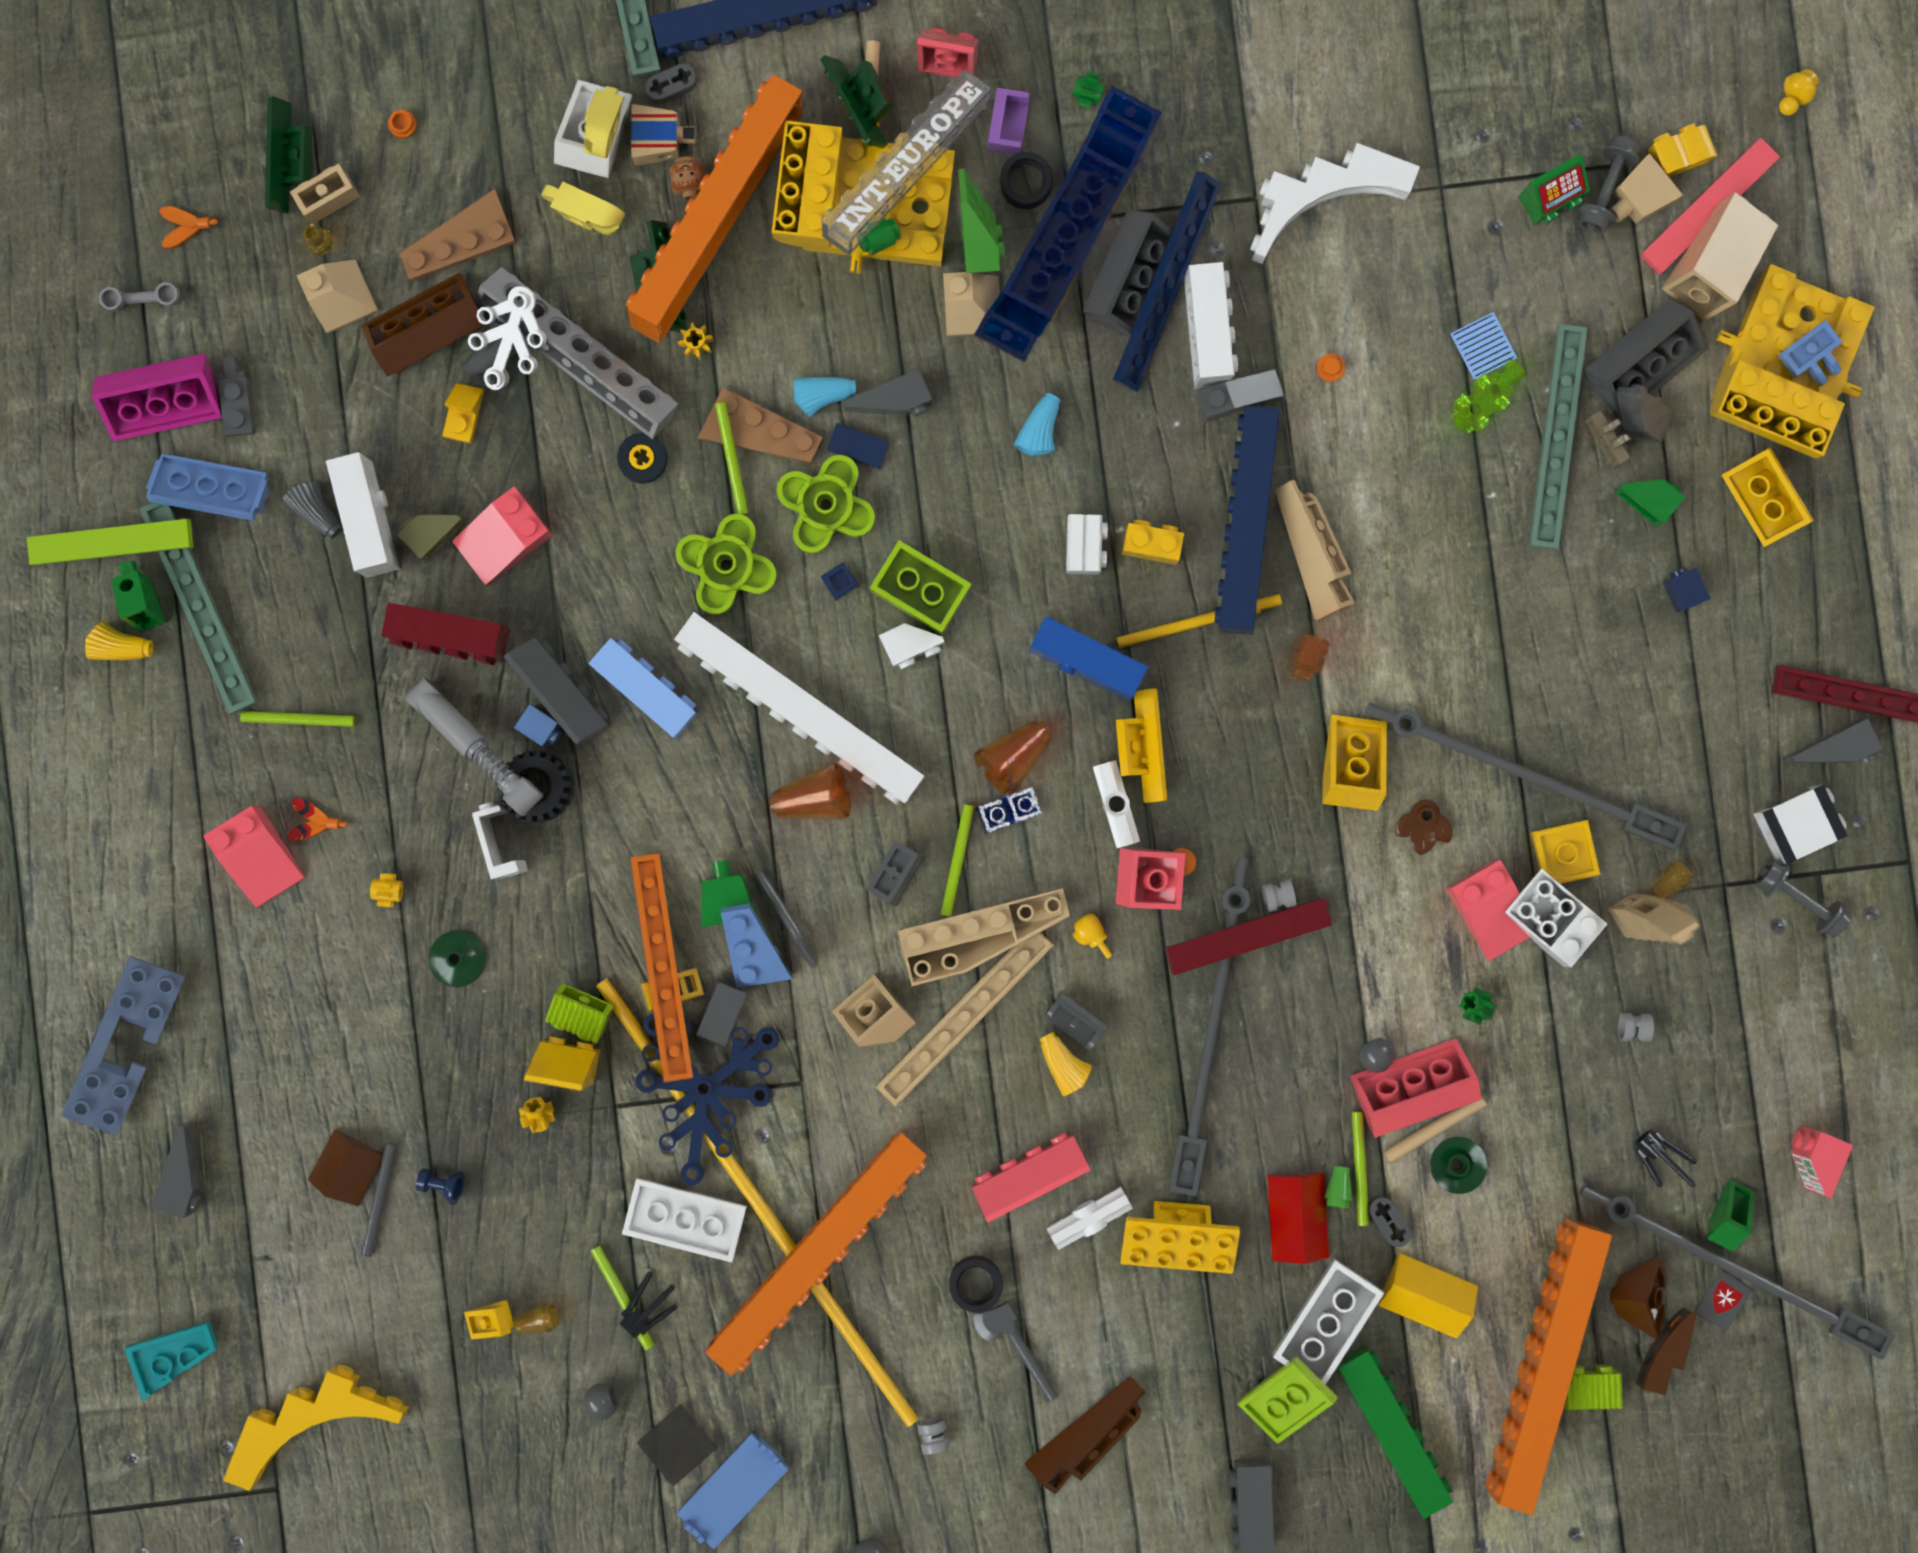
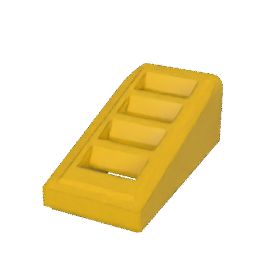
M697 968L677 973L682 991V1002L705 995ZM684 977H690L694 992H688ZM649 982L642 983L640 986L648 1012L653 1011Z

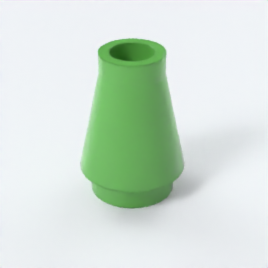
M1333 1166V1172L1324 1197L1327 1199L1326 1206L1349 1209L1350 1202H1353L1350 1168Z

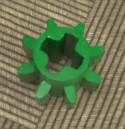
M1087 71L1085 77L1078 76L1072 97L1079 98L1077 106L1090 109L1092 103L1099 105L1105 87L1104 83L1099 82V74Z
M1477 987L1474 988L1473 992L1464 993L1459 1005L1464 1011L1462 1017L1478 1025L1482 1024V1020H1491L1495 1008H1497L1491 1001L1493 994Z

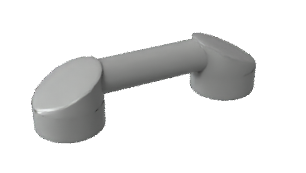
M168 282L159 284L155 291L124 293L119 289L107 287L99 294L101 306L112 311L122 310L127 304L159 302L163 305L174 306L180 298V291L177 286Z

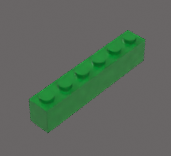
M1362 1346L1343 1357L1337 1368L1422 1518L1426 1519L1454 1503L1449 1493L1453 1492V1489L1445 1476L1440 1478L1435 1468L1439 1467L1435 1457L1431 1451L1427 1453L1424 1451L1421 1443L1425 1440L1417 1426L1411 1427L1406 1419L1411 1415L1403 1401L1397 1403L1392 1393L1397 1390L1389 1376L1383 1378L1378 1368L1383 1365L1375 1351L1369 1353Z

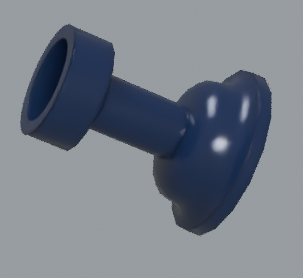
M422 1168L416 1180V1190L425 1193L429 1188L441 1190L449 1204L455 1205L463 1190L464 1173L459 1171L456 1174L450 1175L445 1180L433 1177L432 1170Z

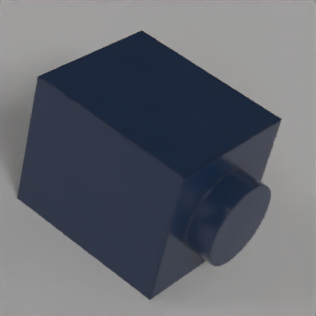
M1686 567L1669 573L1672 579L1663 582L1676 613L1711 599L1697 568L1687 571Z

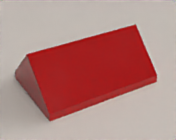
M1324 1172L1267 1175L1272 1261L1308 1264L1328 1259L1329 1245L1326 1199L1324 1198Z

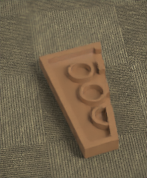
M494 189L402 251L400 256L408 278L413 282L516 244L498 193Z
M722 388L715 404L726 402L735 447L749 449L758 453L772 454L777 457L804 463H812L823 441L822 436ZM714 404L697 438L723 445Z

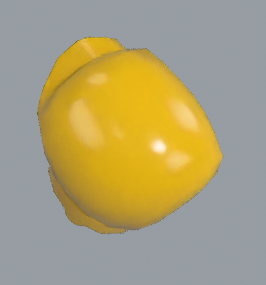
M1093 913L1081 916L1074 923L1075 931L1072 934L1074 939L1079 944H1089L1091 948L1098 946L1107 959L1110 958L1112 953L1103 942L1107 935L1097 916Z

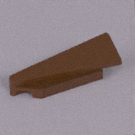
M1128 1377L1025 1462V1466L1040 1484L1053 1494L1060 1490L1071 1474L1082 1481L1140 1419L1141 1409L1138 1406V1401L1145 1395L1146 1391L1132 1377Z

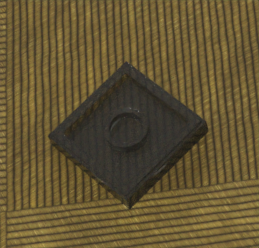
M681 1403L636 1443L673 1487L717 1449V1445Z

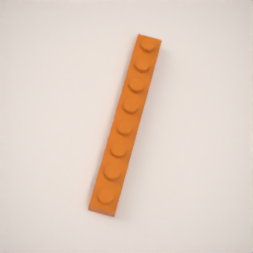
M658 853L631 857L630 862L663 1082L692 1079L693 1073L660 856Z

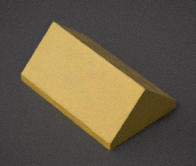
M1771 448L1756 454L1721 475L1764 547L1814 521Z
M1398 1253L1383 1289L1384 1294L1377 1305L1457 1339L1474 1318L1478 1286L1407 1255Z

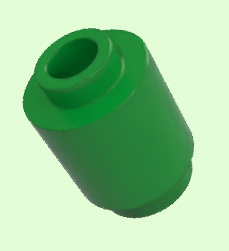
M882 218L859 229L860 236L857 237V242L863 252L874 255L895 245L896 241L901 239V234L893 218L887 220Z

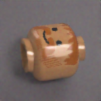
M693 156L678 158L669 169L671 189L675 195L682 196L683 200L689 201L692 197L696 198L701 190L699 186L706 175L705 166Z

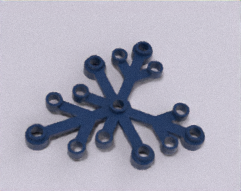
M652 1013L644 1019L643 1027L647 1034L657 1037L656 1030H652L649 1026L650 1021L654 1019ZM684 1020L688 1026V1031L686 1032L688 1038L692 1027L689 1021ZM743 1027L734 1028L731 1032L733 1043L730 1061L711 1076L700 1074L692 1063L693 1078L690 1081L679 1080L664 1083L663 1077H658L656 1072L649 1069L643 1070L637 1075L636 1086L644 1093L652 1092L656 1088L689 1092L675 1104L664 1108L662 1114L667 1122H675L679 1118L680 1113L696 1102L695 1113L673 1131L663 1134L659 1139L660 1148L669 1151L675 1147L678 1140L692 1130L688 1163L681 1170V1178L686 1184L696 1185L704 1176V1169L700 1164L704 1132L715 1145V1150L719 1157L726 1158L733 1151L731 1142L722 1137L706 1116L707 1103L719 1117L721 1127L731 1129L735 1126L737 1118L734 1113L726 1109L717 1096L747 1099L757 1107L765 1106L770 1102L772 1093L765 1084L759 1083L755 1084L752 1088L721 1085L719 1083L736 1070L753 1071L761 1076L768 1075L772 1071V1063L765 1058L760 1060H751V1058L762 1050H771L777 1046L779 1035L775 1029L771 1027L762 1028L757 1033L756 1041L743 1050L744 1042L748 1038V1032ZM736 1030L744 1032L745 1037L743 1040L738 1041L734 1038ZM766 1033L771 1034L773 1037V1041L770 1044H765L762 1041V1036ZM649 1044L643 1048L642 1057L648 1062H653L656 1059L660 1060L659 1049L656 1045ZM647 1048L655 1049L656 1056L654 1058L646 1056ZM761 1062L769 1064V1070L765 1073L760 1072L758 1069V1065ZM644 1076H649L652 1079L651 1086H643L642 1078ZM706 1083L709 1086V1091L706 1094L700 1093L698 1090L699 1084ZM758 1090L765 1092L766 1096L762 1101L755 1099L754 1094ZM669 1108H674L677 1112L676 1117L673 1119L668 1118L666 1115V1111ZM725 1115L733 1117L732 1125L727 1126L723 1123L722 1119ZM666 1136L671 1137L673 1140V1144L670 1147H665L662 1143V1139ZM723 1143L727 1144L730 1148L727 1154H722L719 1151V1146ZM689 1169L697 1171L698 1175L695 1179L688 1178L687 1171Z

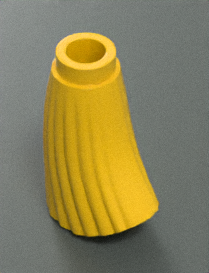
M102 620L86 636L85 654L87 659L91 660L143 659L152 657L153 642L152 640L117 631L105 620Z
M1054 1031L1040 1038L1045 1061L1062 1096H1067L1085 1087L1092 1065L1074 1056L1062 1040L1056 1036Z

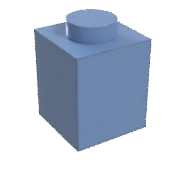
M529 704L514 727L545 748L549 744L553 746L562 733L559 730L561 726L555 719Z

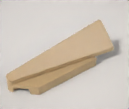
M1294 480L1280 486L1275 490L1314 618L1316 620L1322 619L1355 604L1342 581V578L1352 573L1317 497L1310 492L1306 494L1301 493Z

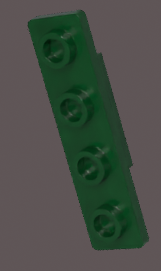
M824 55L820 59L825 68L824 72L833 82L837 90V96L844 102L849 118L856 124L861 140L868 146L884 149L887 142L877 123L894 106V103L871 62L863 60L849 75L841 60Z
M271 96L268 97L265 207L284 214L289 212V186L300 185L305 181L311 180L312 127L305 124L291 127V103Z
M647 221L651 249L629 256L636 292L642 286L641 278L647 268L652 269L657 261L655 257L662 244L667 245L671 239L668 224L665 222ZM682 308L669 331L681 333V329L688 330L687 316L684 308Z

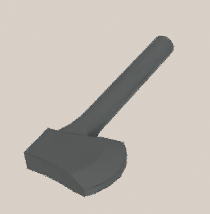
M763 870L753 875L795 941L801 954L810 967H816L818 958L807 943L800 928Z
M1007 1301L992 1309L975 1313L974 1326L977 1333L985 1340L992 1342L1003 1331L1012 1342L1047 1401L1054 1400L1057 1394L1019 1334L1015 1323L1018 1316L1010 1303Z

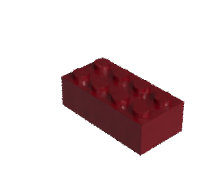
M388 602L381 636L388 638L389 644L395 645V647L412 650L413 645H417L418 650L426 653L440 655V651L443 650L445 655L452 658L468 660L469 655L473 656V660L479 663L495 666L496 661L504 662L505 660L503 656L506 655L511 629L499 623Z

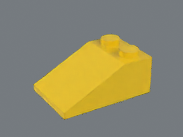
M1331 714L1323 772L1322 804L1378 811L1386 797L1387 722Z
M549 1036V1040L540 1041L525 1073L524 1080L582 1091L594 1084L600 1050L594 1049L593 1043L577 1041L576 1045L565 1043L566 1038Z

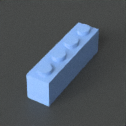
M610 638L588 664L669 735L677 739L697 717L698 713L694 710L697 705L685 694L681 698L672 691L675 686L664 676L658 679L651 672L654 667L641 657L637 661L630 654L633 649L622 639L616 642Z

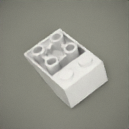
M1543 869L1538 871L1505 911L1534 942L1563 967L1571 968L1607 926L1605 921Z

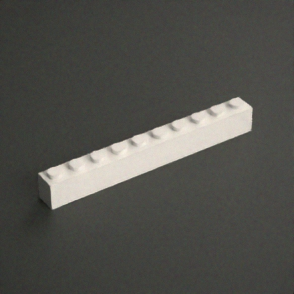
M693 612L674 640L680 644L677 648L689 658L695 654L703 660L700 665L713 675L716 671H719L726 676L723 680L724 683L736 691L739 687L747 691L748 695L746 698L758 707L764 703L772 709L769 715L781 723L785 719L794 725L792 731L806 740L809 735L817 741L815 745L817 749L827 756L831 752L840 758L838 764L848 771L852 772L855 768L863 774L861 780L875 789L879 785L885 789L886 793L883 796L896 805L900 801L906 804L925 776L695 612Z

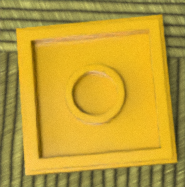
M1588 820L1531 832L1539 870L1543 869L1559 884L1601 875Z

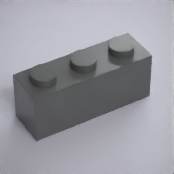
M1268 1459L1234 1461V1470H1229L1230 1487H1235V1498L1230 1499L1231 1516H1236V1527L1231 1528L1232 1545H1237L1239 1553H1275L1271 1465Z

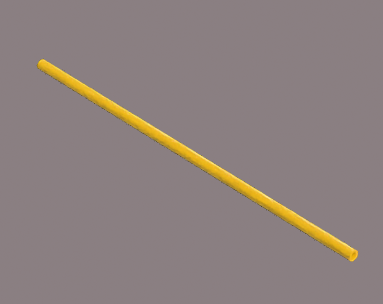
M608 978L596 985V988L606 1002L614 1005L613 1012L642 1051L649 1044L654 1045ZM647 1048L645 1054L648 1058H654L656 1051L654 1048ZM656 1059L653 1062H649L659 1077H663L660 1060ZM669 1090L676 1101H679L688 1094V1092ZM695 1102L684 1110L688 1118L695 1113ZM704 1132L703 1139L787 1256L796 1246L794 1241L734 1156L731 1154L726 1158L719 1157L716 1153L715 1145ZM724 1143L719 1146L720 1153L727 1154L729 1152ZM823 1282L820 1285L814 1283L809 1288L905 1425L907 1427L913 1425L919 1419Z

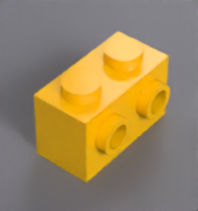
M1134 520V524L1128 523L1121 555L1177 565L1184 538V533L1178 532V527L1162 525L1160 529L1150 527L1151 523L1143 520Z

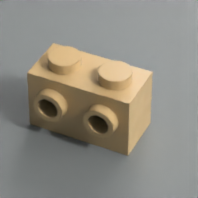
M339 163L325 169L318 176L301 183L297 188L290 191L302 214L312 225L361 197L347 172Z

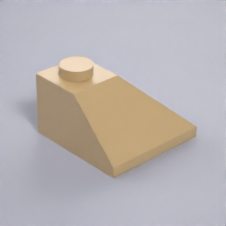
M356 260L321 264L296 275L307 301L327 334L378 312Z
M943 273L947 337L1002 333L999 277L982 273Z
M875 974L832 1011L859 1047L895 1042L916 1023Z

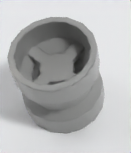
M1290 879L1281 881L1279 886L1272 885L1271 883L1262 885L1263 899L1268 913L1277 911L1282 905L1286 908L1296 906L1295 892Z
M1621 1013L1619 1015L1618 1035L1621 1041H1631L1633 1038L1639 1039L1642 1042L1652 1041L1654 1021L1651 1014L1641 1013L1639 1016H1633L1631 1013Z
M944 1418L928 1419L917 1424L918 1433L922 1435L923 1439L921 1443L922 1454H936L950 1449L949 1440L944 1434L946 1430Z

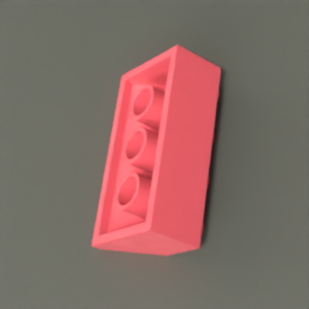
M1457 1038L1393 1060V1064L1383 1072L1376 1073L1365 1070L1350 1076L1364 1117L1374 1138L1482 1100L1479 1079Z
M1063 1132L1050 1139L1052 1144L1041 1148L1040 1145L1026 1151V1157L1016 1162L1015 1158H1012L1000 1165L1001 1170L993 1174L990 1171H986L974 1178L976 1182L972 1184V1190L987 1223L1090 1171L1089 1165L1073 1134L1067 1136Z

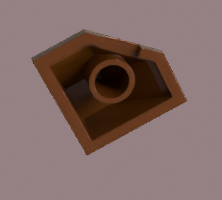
M1653 1257L1620 1275L1616 1287H1613L1610 1293L1611 1304H1614L1618 1317L1652 1338H1659L1666 1316V1304H1662L1663 1291L1661 1288L1666 1287V1273L1660 1257Z

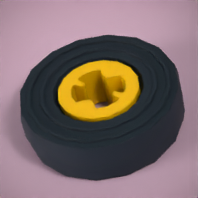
M645 433L632 434L619 446L617 453L618 467L623 475L632 482L640 484L653 482L666 469L668 462L667 450L656 437L651 439ZM642 451L647 452L648 463L645 464L643 462V465H638L639 461L635 458L637 453L642 455Z

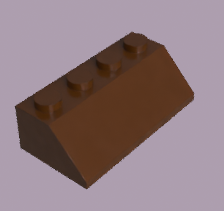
M459 272L361 326L371 353L388 377L394 373L397 374L404 371L407 366L418 360L427 359L433 352L442 347L453 345L457 339L477 332L485 324L478 321L477 311L480 308Z

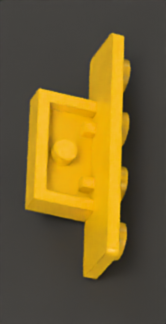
M1156 688L1139 690L1134 694L1136 718L1116 720L1121 776L1141 775L1144 803L1166 801L1167 791L1158 692Z

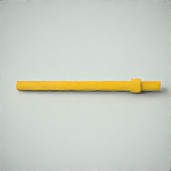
M1280 594L1258 599L1256 614H1260L1261 610L1282 605ZM1215 611L1116 637L1118 647L1122 648L1212 624L1215 619Z

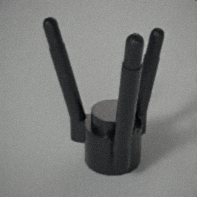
M1650 1129L1636 1140L1635 1145L1638 1149L1635 1153L1642 1159L1658 1187H1662L1663 1184L1651 1164L1649 1156L1652 1159L1660 1156L1691 1187L1696 1186L1695 1182L1664 1152L1666 1148L1663 1145L1692 1164L1697 1163L1696 1159L1665 1139L1659 1131L1654 1132Z
M651 1271L646 1274L628 1307L621 1313L624 1319L620 1322V1325L635 1339L640 1334L644 1336L650 1328L677 1309V1305H672L652 1320L648 1318L675 1289V1285L672 1284L644 1312L638 1308L633 1312L635 1305L653 1275Z

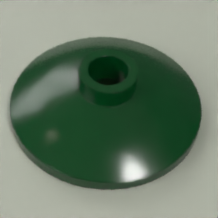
M450 931L441 935L430 949V969L436 979L447 986L462 987L469 985L478 979L485 967L486 955L481 942L474 935L465 931ZM453 954H457L460 957L457 965L453 964L450 960Z
M1451 1137L1442 1141L1433 1151L1430 1160V1170L1433 1179L1442 1189L1454 1194H1465L1475 1190L1483 1182L1487 1173V1159L1484 1151L1476 1142L1465 1137ZM1455 1159H1460L1461 1166L1458 1169H1453L1452 1162Z

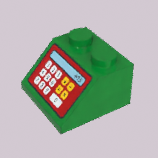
M1578 154L1537 177L1518 196L1534 225L1542 221L1548 224L1560 216L1559 211L1566 207L1571 211L1585 202L1583 198L1590 189L1583 157L1581 154Z

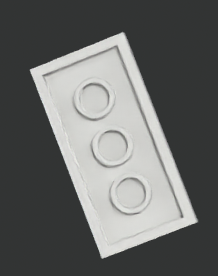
M637 1177L622 1234L733 1262L747 1205Z

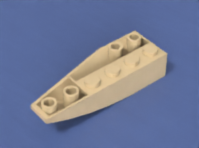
M1062 888L899 930L897 935L911 986L968 972L1069 917L1070 914Z
M1630 894L1607 908L1625 938L1644 939V941H1666L1669 943L1677 942L1680 944L1694 936L1692 931L1700 927L1687 904L1651 895Z

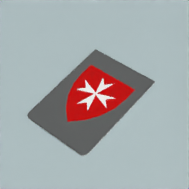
M1721 1270L1697 1307L1696 1312L1721 1329L1727 1330L1752 1292V1289Z

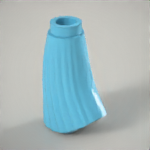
M839 377L793 379L795 403L810 418L824 406L856 395L855 380Z
M1046 393L1037 403L1014 442V446L1018 450L1032 457L1055 451L1053 427L1061 402L1058 397Z

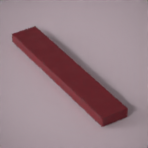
M1783 665L1776 666L1771 690L1773 694L1918 724V694Z
M1319 898L1164 947L1171 973L1172 975H1177L1331 926L1332 923L1325 898Z

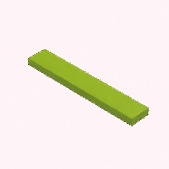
M191 519L27 537L29 565L33 566L194 548Z

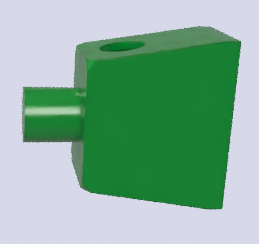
M125 561L119 564L118 567L121 575L113 578L111 584L120 619L139 632L167 623L152 580L137 569L135 561Z
M728 860L712 862L714 879L702 881L701 926L708 927L723 924L721 908L750 903L756 913L744 876H731Z

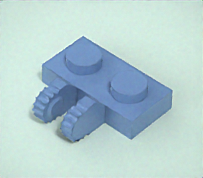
M1824 320L1778 354L1777 357L1793 378L1807 369L1813 381L1822 386L1827 382V378L1816 362L1821 359L1827 371L1836 376L1841 372V368L1830 352L1843 342L1829 323Z

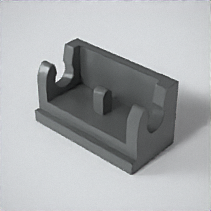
M894 841L866 890L897 906L922 864L924 857Z
M715 979L694 1029L695 1034L725 1046L747 993Z
M1062 991L1043 1015L1044 1018L1087 1050L1092 1049L1108 1028L1105 1023Z

